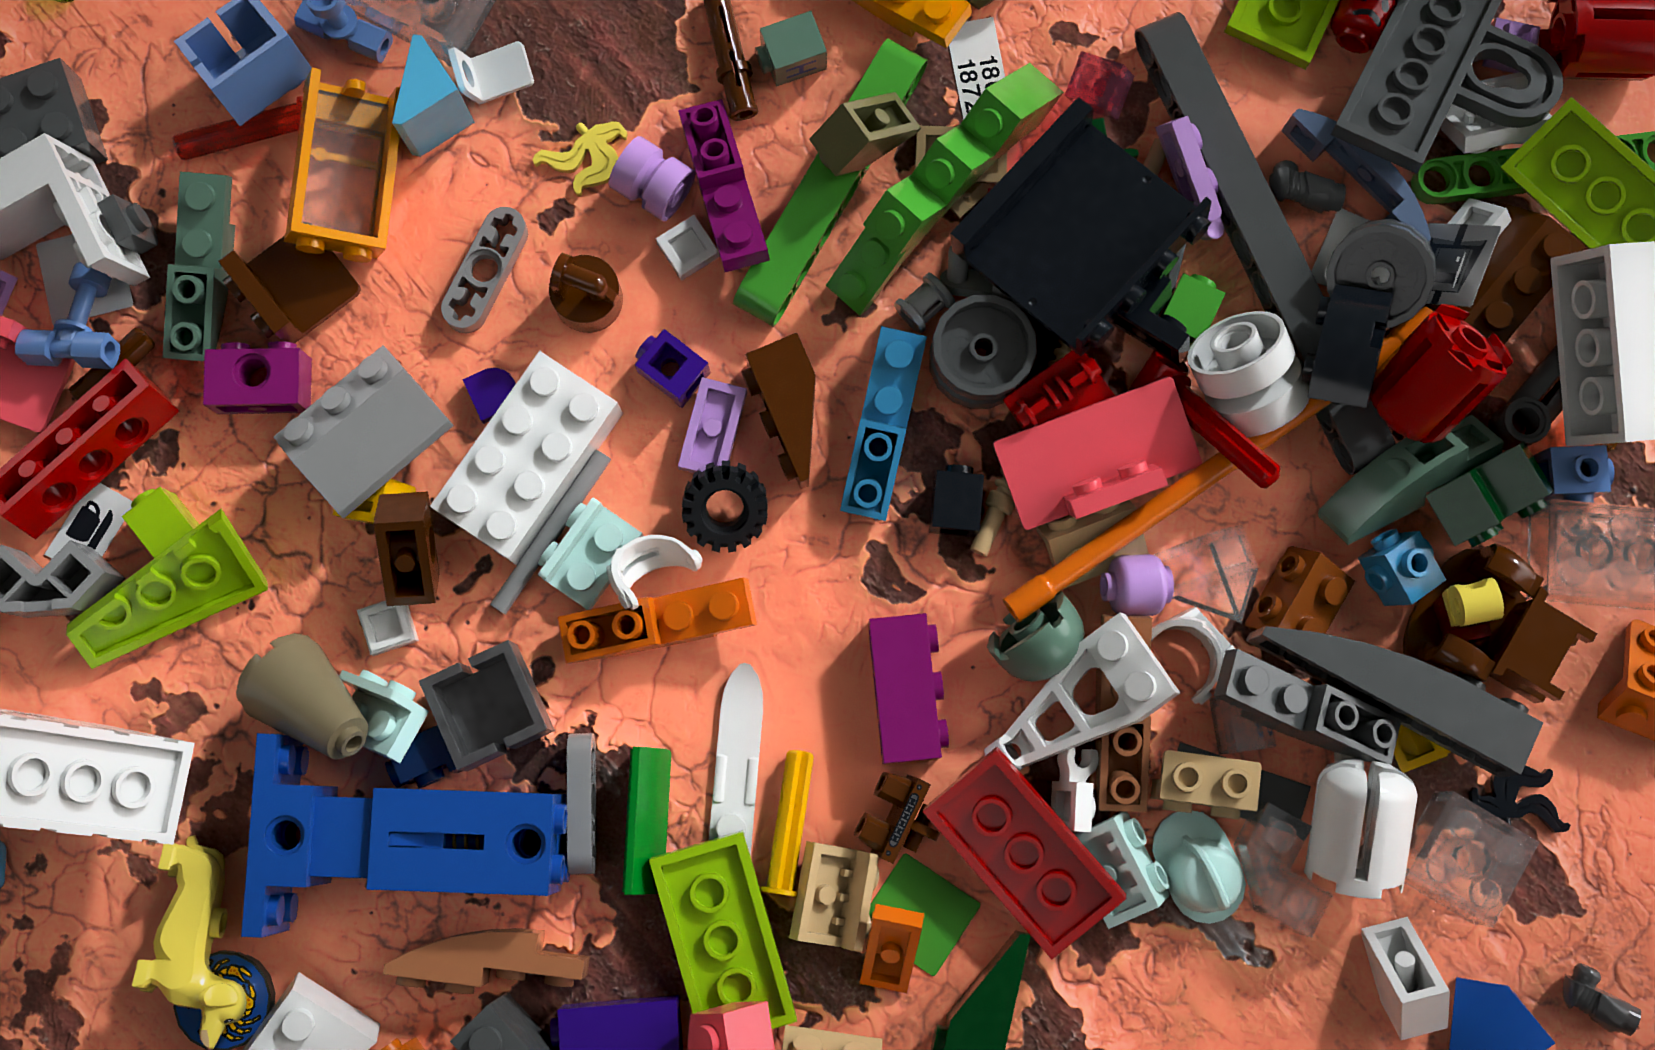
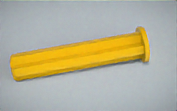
M789 750L786 754L766 887L761 886L760 889L763 892L797 897V891H794L814 760L813 754L807 751Z

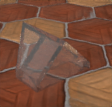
M1243 525L1209 532L1154 554L1161 559L1164 566H1169L1172 571L1174 580L1172 599L1242 623L1259 569Z

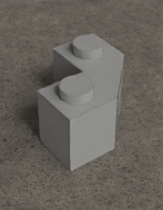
M69 540L44 568L26 552L0 545L1 613L23 618L80 615L126 579L92 547Z

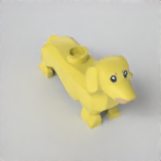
M196 835L188 836L186 839V846L176 843L173 845L163 844L158 869L168 871L167 876L176 878L178 888L156 930L153 942L156 959L153 961H137L132 987L140 989L142 992L150 993L158 987L170 1003L179 1007L200 1009L202 1014L200 1040L206 1048L214 1049L225 1026L238 1022L246 1010L247 1000L245 991L240 984L215 975L209 966L214 938L223 937L227 925V909L220 908L225 886V859L218 850L199 845Z

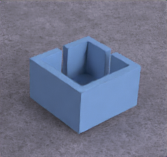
M231 0L215 11L241 45L242 49L236 53L208 17L174 40V43L239 126L252 117L259 115L266 107L290 90L297 88L307 78L312 68L289 34L260 0Z

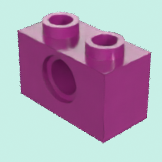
M285 341L268 343V348L250 349V345L246 343L226 342L221 344V349H205L203 405L218 415L302 413L311 405L312 358L300 348H297V344ZM259 368H267V376L263 383L251 387L250 378L253 372Z

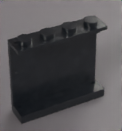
M1078 97L953 229L950 237L952 251L1081 357L1090 346L1098 349L1104 344L1115 328L1112 325L1115 319L1123 311L1130 314L1139 306L1147 294L1144 288L1155 276L1161 280L1173 269L1179 259L1176 253L1187 242L1194 245L1201 239L1211 224L1208 216L1212 201L1205 197L1197 207L1094 127L1092 125L1093 108Z

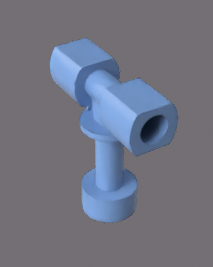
M303 0L294 17L295 25L298 28L326 40L331 38L337 40L344 39L348 41L350 50L379 63L384 61L393 43V36L390 31L362 19L357 20L354 10L345 4V0Z
M81 262L76 263L68 282L76 293L67 319L56 320L53 330L23 329L16 339L15 354L27 365L57 367L63 358L74 359L82 368L113 369L119 359L120 344L109 333L93 332L91 328L86 326L95 297L100 298L107 295L112 278L98 270L87 268Z

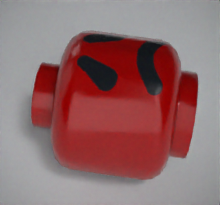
M1340 0L1330 24L1336 42L1342 48L1353 53L1362 54L1369 50H1374L1397 5L1396 0Z

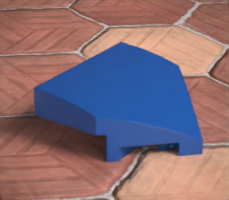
M1456 977L1449 1050H1547L1555 1044V1041L1508 985Z

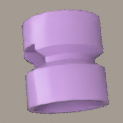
M637 136L619 156L610 174L608 184L610 188L630 201L641 198L644 210L661 221H667L685 200L692 187L696 173L695 170L675 157H669L664 160L661 148L642 136Z

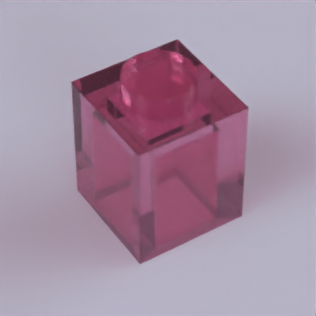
M1081 51L1065 96L1072 103L1080 97L1093 108L1094 113L1118 120L1134 75L1124 64Z

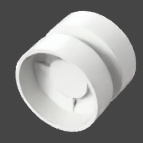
M1252 311L1228 317L1200 334L1188 351V364L1200 390L1204 393L1205 401L1246 437L1266 434L1286 425L1303 411L1310 399L1307 397L1309 383L1302 381V366L1295 356V349L1284 322L1276 314L1265 311Z

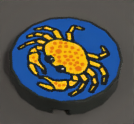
M223 950L210 954L209 966L211 971L217 976L237 982L245 991L247 1005L241 1019L238 1022L226 1025L214 1049H208L200 1040L201 1010L173 1005L179 1028L191 1042L206 1050H231L248 1043L272 1007H274L276 992L271 975L259 960L236 951Z

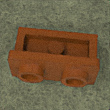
M1290 546L1277 563L1273 575L1261 596L1256 600L1245 625L1253 631L1270 626L1326 634L1355 580L1322 553Z

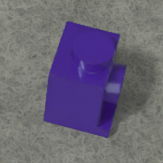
M665 329L662 330L657 338L653 335L649 336L639 347L635 358L638 359L635 363L638 374L670 397L681 408L697 391L701 378H707L711 373L706 360ZM670 362L676 363L679 366V370L673 376H666L662 373V368L665 364Z

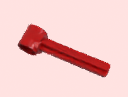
M1153 350L1129 390L1164 377L1173 378L1189 425L1260 488L1266 489L1275 483L1280 477V466L1190 388L1191 379L1188 377L1190 369L1183 361L1180 365H1177Z

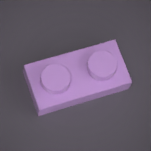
M704 377L701 378L678 463L679 470L695 473L699 469L703 472L709 463L714 462L715 466H721L722 460H730L748 393L747 388Z

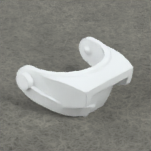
M647 535L635 538L622 548H617L612 556L611 564L606 569L611 587L618 596L621 605L625 609L630 608L634 610L639 607V603L630 588L643 575L655 569L669 566H681L697 571L701 568L703 560L697 550L690 549L676 538L664 535Z
M1192 607L1152 627L1151 642L1162 631L1177 629L1192 634L1202 642L1210 658V670L1204 686L1191 698L1195 704L1200 703L1202 705L1212 696L1209 691L1218 681L1225 651L1235 648L1197 607Z

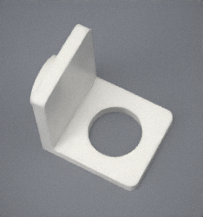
M519 41L473 58L468 57L455 47L448 49L459 91L479 105L534 84L524 45Z

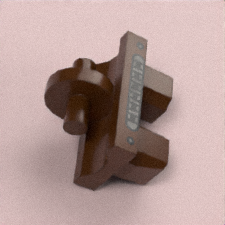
M883 772L873 795L893 804L885 822L865 812L854 831V836L872 848L871 853L878 854L879 858L894 864L902 845L916 853L923 836L937 841L940 832L928 827L930 820L923 813V809L926 806L923 801L931 784L908 774L905 778Z

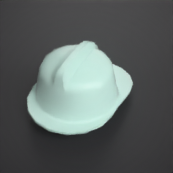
M1192 810V813H1172L1160 823L1153 837L1152 852L1155 861L1160 863L1166 872L1169 880L1168 890L1179 910L1196 922L1208 924L1223 921L1236 912L1244 899L1246 882L1240 862L1225 832L1216 820L1203 812Z

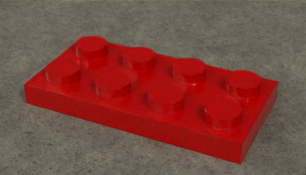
M995 747L923 809V813L1051 960L1127 899L1124 890L998 747Z

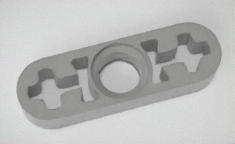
M498 207L486 216L442 301L441 312L444 319L452 329L459 333H472L482 327L528 239V227L517 210L511 207ZM510 220L516 234L514 236L510 234L504 236L499 245L502 252L506 253L505 257H502L496 250L485 247V245L489 243L495 248L500 240V235L496 229L497 225L506 226ZM482 259H491L498 265L495 277L485 282L476 280L473 277L475 264ZM466 283H469L476 291L486 294L481 298L475 292L470 301V306L475 311L472 317L464 315L459 321L454 307L456 304L464 306L467 303L471 293L464 286Z
M594 733L569 734L567 739V864L569 875L595 874L596 743Z

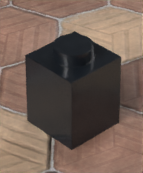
M955 464L946 465L945 471H936L933 482L929 533L975 537L980 530L984 475L973 474V467Z

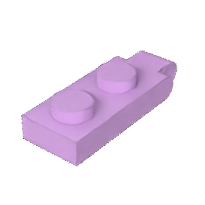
M1188 116L1171 120L1155 127L1178 193L1187 200L1194 201L1196 207L1205 197L1212 201L1208 216L1211 224L1201 239L1211 240L1220 238L1224 233V225L1220 217L1222 210L1216 195L1218 183L1213 171L1205 165L1200 151L1203 143L1199 130L1194 124L1190 123Z

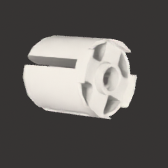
M1343 759L1327 764L1317 780L1304 873L1312 881L1314 872L1324 879L1335 882L1336 893L1357 898L1381 899L1383 889L1399 887L1400 893H1402L1418 797L1413 781L1392 765L1372 761L1370 764L1368 780L1366 772L1361 770V759Z

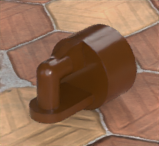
M565 253L559 255L554 264L549 283L550 300L559 318L571 329L584 333L598 332L610 326L619 316L623 305L622 289L612 267L604 260L591 255H578L574 257Z

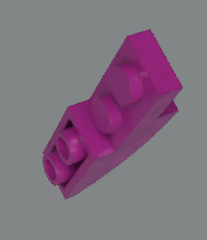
M719 99L678 110L724 272L770 261L768 248L745 178L743 164L723 100Z

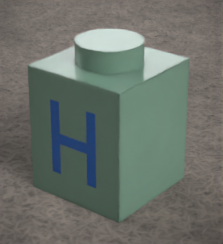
M812 11L760 28L761 46L755 47L756 56L763 74L771 72L776 87L827 69V50Z

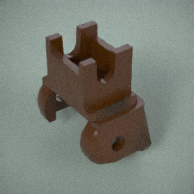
M1494 543L1481 549H1465L1450 557L1440 567L1446 581L1415 603L1403 637V654L1456 676L1466 675L1481 682H1485L1490 676L1533 703L1544 702L1546 697L1553 701L1561 700L1565 691L1550 683L1570 646H1575L1579 639L1585 643L1593 642L1598 633L1544 602L1549 594L1542 586L1540 587L1544 578L1536 574L1524 559L1510 549ZM1487 578L1495 579L1503 598L1504 616L1502 619L1489 622L1492 636L1488 640L1469 643L1451 633H1447L1443 638L1433 602L1452 585H1467ZM1520 591L1531 596L1532 599L1526 601L1527 599L1520 593Z

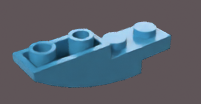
M881 326L840 511L886 521L927 336Z

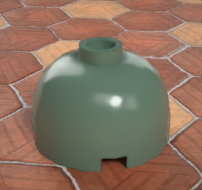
M1060 591L1053 600L1020 623L1009 613L1003 621L1010 626L1000 637L993 631L989 637L987 649L999 665L1011 676L1029 682L1044 681L1063 671L1076 655L1079 643L1084 639L1083 621L1073 604Z

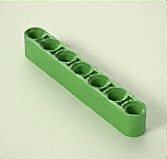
M887 38L848 102L896 92L906 106L925 72L928 59ZM817 153L765 241L770 261L751 265L738 287L733 299V305L773 327L779 322L870 165L862 170L835 177L832 171L821 162L819 153Z

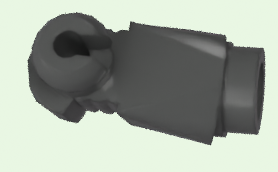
M1280 161L1274 166L1273 173L1269 176V187L1276 200L1283 202L1284 199L1299 202L1301 206L1318 213L1323 211L1329 212L1330 210L1339 212L1344 204L1346 195L1344 184L1335 183L1332 179L1308 171L1298 172V166L1292 161Z
M1579 963L1574 966L1572 976L1565 974L1563 998L1569 1009L1573 1006L1578 1007L1584 1013L1589 1014L1592 1020L1608 1032H1621L1628 1036L1634 1034L1641 1020V1009L1597 988L1596 985L1601 980V975L1597 970Z

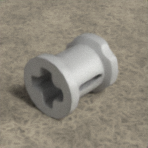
M929 272L923 277L924 283L905 300L899 298L894 303V307L902 319L919 334L926 330L925 324L944 307L950 308L955 303V299L947 287Z

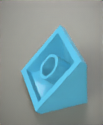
M413 34L392 124L410 153L421 157L475 122L458 88L423 36Z

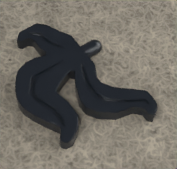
M1525 765L1521 775L1497 777L1492 774L1490 788L1493 797L1480 796L1476 787H1472L1468 792L1469 805L1489 818H1501V828L1504 832L1511 831V818H1521L1528 813L1537 816L1551 832H1566L1571 826L1569 823H1563L1559 819L1554 804L1542 794H1531L1515 802L1518 791L1522 786L1532 788L1544 787L1553 777L1551 769H1544L1540 773Z

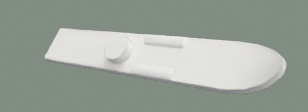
M741 663L731 673L724 688L721 702L709 840L743 830L751 856L763 720V691L759 676L751 664Z

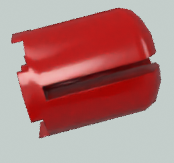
M1655 0L1547 1V3L1556 4L1551 14L1549 29H1540L1539 47L1543 48L1554 58L1561 70L1563 79L1643 81L1655 76Z
M1440 304L1376 370L1370 398L1379 416L1392 430L1408 439L1423 443L1441 441L1508 374L1506 369L1513 363V359L1498 336L1493 332L1486 339L1478 330L1464 321L1470 313L1454 305Z

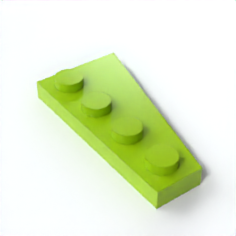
M221 508L67 624L66 635L90 668L93 669L268 590V582Z

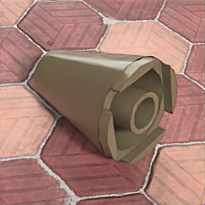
M294 633L278 637L270 642L274 649L262 658L255 654L248 661L239 677L236 696L242 704L244 711L250 717L332 759H343L356 754L362 749L368 734V723L321 646L308 635Z

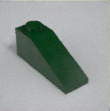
M1018 930L1014 931L948 1012L945 1026L936 1025L931 1050H1005L1030 941L1029 934Z

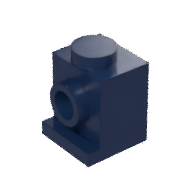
M438 725L416 734L401 763L391 759L385 762L387 773L396 788L415 782L418 789L429 786L445 778L443 769L446 768L452 773L462 772L456 769Z

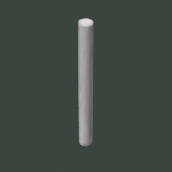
M597 449L594 451L491 602V606L503 614H507L539 567L538 562L543 552L553 541L556 542L565 529L566 522L571 513L584 501L610 463L611 459Z

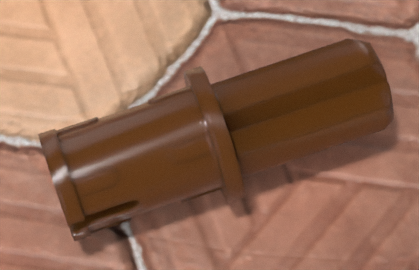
M140 328L132 329L119 342L120 355L115 367L125 358L136 366L155 347L153 339ZM91 368L68 390L78 400L112 369Z

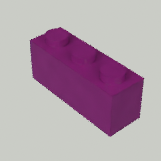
M926 613L869 619L868 631L882 764L942 758L941 748H949V735L946 719L938 720L936 700H944V689L941 671L933 672L931 653L939 652L936 624L928 625Z

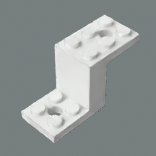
M46 133L0 158V260H4L66 225L70 228L76 240L73 243L74 252L81 263L87 268H93L107 274L110 278H116L132 286H136L150 278L140 255L135 251L116 244L97 204L109 197L110 194L93 159Z

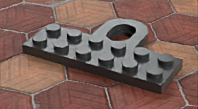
M1399 0L1330 135L1417 174L1451 104L1498 125L1512 128L1527 127L1542 121L1552 111L1562 94L1563 76L1557 62L1543 48L1490 25L1502 0ZM1485 59L1497 61L1524 74L1528 79V87L1517 90L1508 86L1498 88L1488 86L1481 82L1474 74L1472 64L1478 60Z

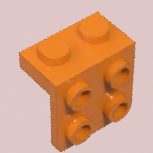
M1634 619L1626 627L1623 679L1598 703L1597 718L1655 741V626Z

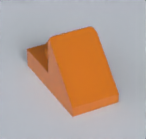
M875 904L859 984L907 994L922 931L924 913Z

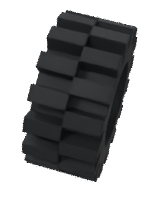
M723 460L721 466H715L714 462L707 464L703 472L698 469L693 474L692 481H688L685 487L682 501L683 523L686 522L687 524L686 531L691 537L696 535L697 543L702 547L706 543L712 545V551L720 553V547H728V553L735 552L736 546L740 544L746 548L751 545V538L753 536L756 538L760 536L763 524L766 525L768 509L766 489L763 483H759L758 475L754 471L751 473L747 472L746 466L738 463L737 467L730 466V461ZM721 490L736 493L744 505L741 515L731 522L716 521L709 515L706 508L707 501L711 495Z

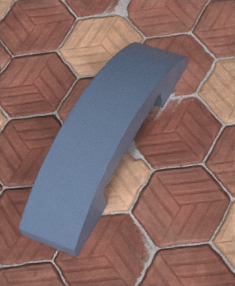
M1298 109L1291 115L1281 131L1312 162L1326 150L1390 213L1385 219H1394L1410 224L1424 235L1428 241L1431 239L1427 221L1415 194L1391 162L1330 135L1337 123L1333 119L1303 109Z

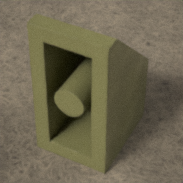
M896 92L842 103L809 140L818 151L821 162L836 177L864 169L917 134L921 127Z

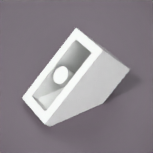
M1408 917L1362 928L1361 935L1381 1004L1400 1040L1447 1029L1450 990Z

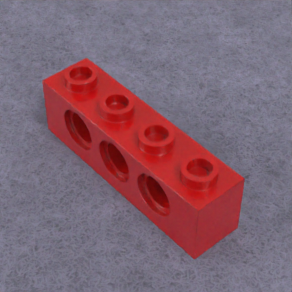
M125 358L0 468V516L36 540L180 411L154 382Z

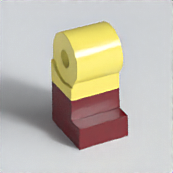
M1493 578L1483 579L1467 585H1452L1433 602L1443 638L1447 633H1451L1469 643L1488 640L1492 636L1489 622L1502 619L1504 616L1502 594L1496 580Z

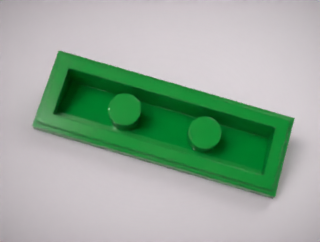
M636 746L630 749L622 886L624 895L658 894L649 859L666 853L672 756L671 751L668 749Z

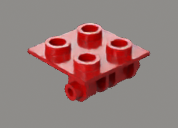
M1072 350L1002 400L1024 430L1115 395L1101 376L1102 370L1092 357L1089 358L1086 352L1080 357Z

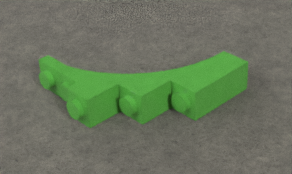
M1031 63L985 88L962 123L938 137L914 172L885 191L863 223L865 229L826 286L859 316L867 311L893 274L935 224L1003 154L1023 137L1039 127L1064 92Z

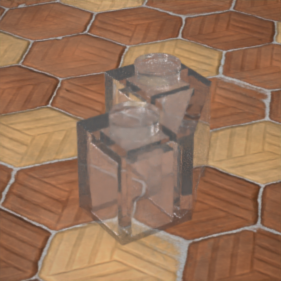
M1258 802L1257 811H1250L1234 842L1238 860L1242 863L1250 889L1248 893L1253 909L1296 934L1312 938L1334 895L1290 870L1312 826L1269 802Z

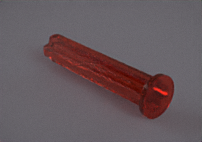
M298 96L295 103L262 111L259 115L252 117L241 126L234 119L177 133L173 136L174 149L181 160H188L299 131L303 96Z

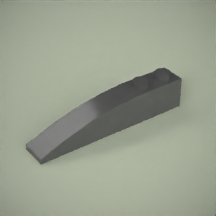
M1270 626L1250 632L1246 639L1250 644L1324 684H1328L1402 720V726L1497 777L1522 774L1543 725L1542 721L1528 714L1529 709L1525 705L1509 698L1499 699L1485 691L1486 685L1475 678L1466 675L1456 676L1416 658L1369 643L1318 632Z

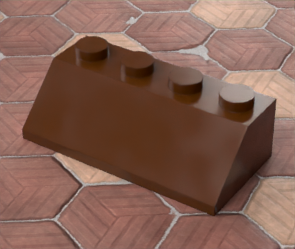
M1495 202L1493 203L1494 205L1507 208L1512 221L1497 239L1473 305L1471 307H1456L1470 313L1464 321L1478 330L1486 339L1494 332L1502 343L1505 344L1553 287L1550 258L1583 251L1586 245L1550 216ZM1425 304L1423 307H1428L1435 311L1440 305ZM1388 328L1386 330L1385 337L1393 328Z

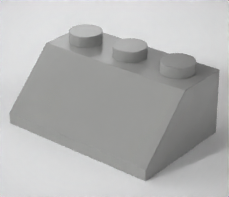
M382 345L336 385L329 388L299 416L288 422L273 437L292 463L344 519L454 425L408 371Z

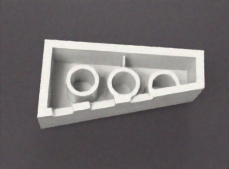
M298 972L243 1050H369L377 1043L380 1024Z

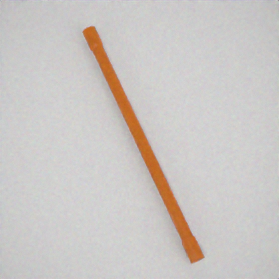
M1423 307L1412 319L1399 324L1384 338L1377 369L1430 313L1434 312L1433 310ZM1310 398L1303 411L1286 425L1269 433L1247 438L1263 451L1332 402ZM1218 452L1047 572L1035 576L1002 600L1007 610L1020 623L1053 600L1055 595L1216 484L1236 470L1237 467Z

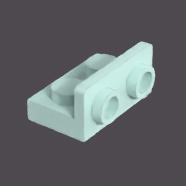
M594 497L587 505L580 503L574 509L566 522V526L570 528L559 544L553 541L543 552L538 562L542 567L538 576L586 610L593 608L610 584L606 567L611 564L612 556L616 549L622 548L635 538L644 536L642 532L605 508Z
M364 669L359 676L342 670L339 677L342 682L355 689L352 698L368 723L369 729L363 748L401 763L429 711L413 701L417 694L416 692L396 681L390 680L388 683L381 677Z
M1119 811L1111 818L1092 826L1091 832L1075 834L1126 893L1127 899L1103 918L1108 929L1160 907L1169 897L1167 890L1169 888V880L1166 872L1160 863L1152 861L1145 847L1147 843L1145 832L1138 820L1130 818L1128 812Z

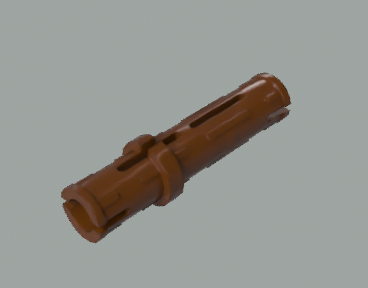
M703 0L719 65L716 70L718 82L724 86L730 118L734 121L750 119L758 114V107L755 104L750 82L753 71L750 62L746 61L731 0ZM721 18H722V21H723V25H724V29H725V33H726V37H727V42H726V39H725V35H724V31H723V27H722V23H721Z

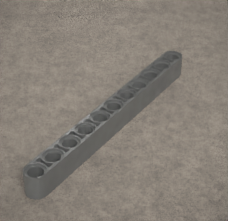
M1176 12L1135 30L1134 38L1138 53L1170 119L1175 120L1188 116L1190 123L1194 124L1199 130L1203 143L1200 151L1205 165L1213 171L1218 183L1216 195L1222 210L1220 217L1224 229L1264 311L1276 314L1283 320L1295 349V356L1300 361L1303 369L1307 353H1317L1323 325H1317L1316 318L1323 294L1188 21L1182 13ZM1371 398L1367 408L1332 402L1315 414L1341 467L1349 475L1358 473L1371 461L1395 445V440L1388 425L1379 416L1377 409L1372 404Z

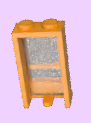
M312 67L303 88L304 94L284 242L296 244L295 248L302 252L322 254L324 250H331L343 253V258L349 261L368 263L371 262L372 258L378 259L385 251L387 245L400 138L392 124L400 87H396L388 98L366 93V83L358 79H348L344 87L321 83V69Z

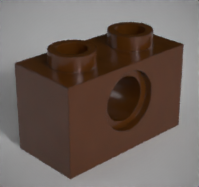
M428 491L380 494L373 525L386 605L402 606L436 603L440 570Z

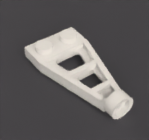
M1119 612L1079 643L1078 651L1069 665L1059 674L1049 679L1007 732L984 749V753L986 756L995 747H998L1020 771L1023 767L1141 722L1179 695L1180 691L1126 614ZM1100 668L1117 692L1118 701L1110 709L1095 715H1088L1082 711L1074 699V689L1090 669ZM1055 702H1060L1074 722V727L1056 739L1047 741L1036 726L1038 718ZM1013 743L1019 746L1021 750L1020 757L1012 747Z

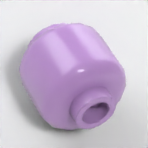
M1152 554L1117 556L1111 561L1108 572L1102 573L1100 576L1101 598L1103 601H1109L1112 610L1116 614L1121 612L1126 615H1157L1163 610L1165 604L1170 603L1173 598L1174 580L1172 571L1169 566L1163 565L1161 559Z

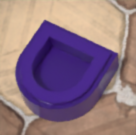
M488 368L462 379L483 424L492 419L516 384L512 376L500 368Z

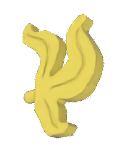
M619 122L596 124L589 130L583 123H578L576 129L582 136L575 141L573 148L569 152L541 149L533 157L534 166L538 167L541 164H547L555 171L572 173L579 169L586 152H590L592 165L575 175L573 181L574 193L577 196H582L584 188L608 183L612 169L619 157L614 148L607 143L612 142L618 136L624 140H627L628 137L627 131Z

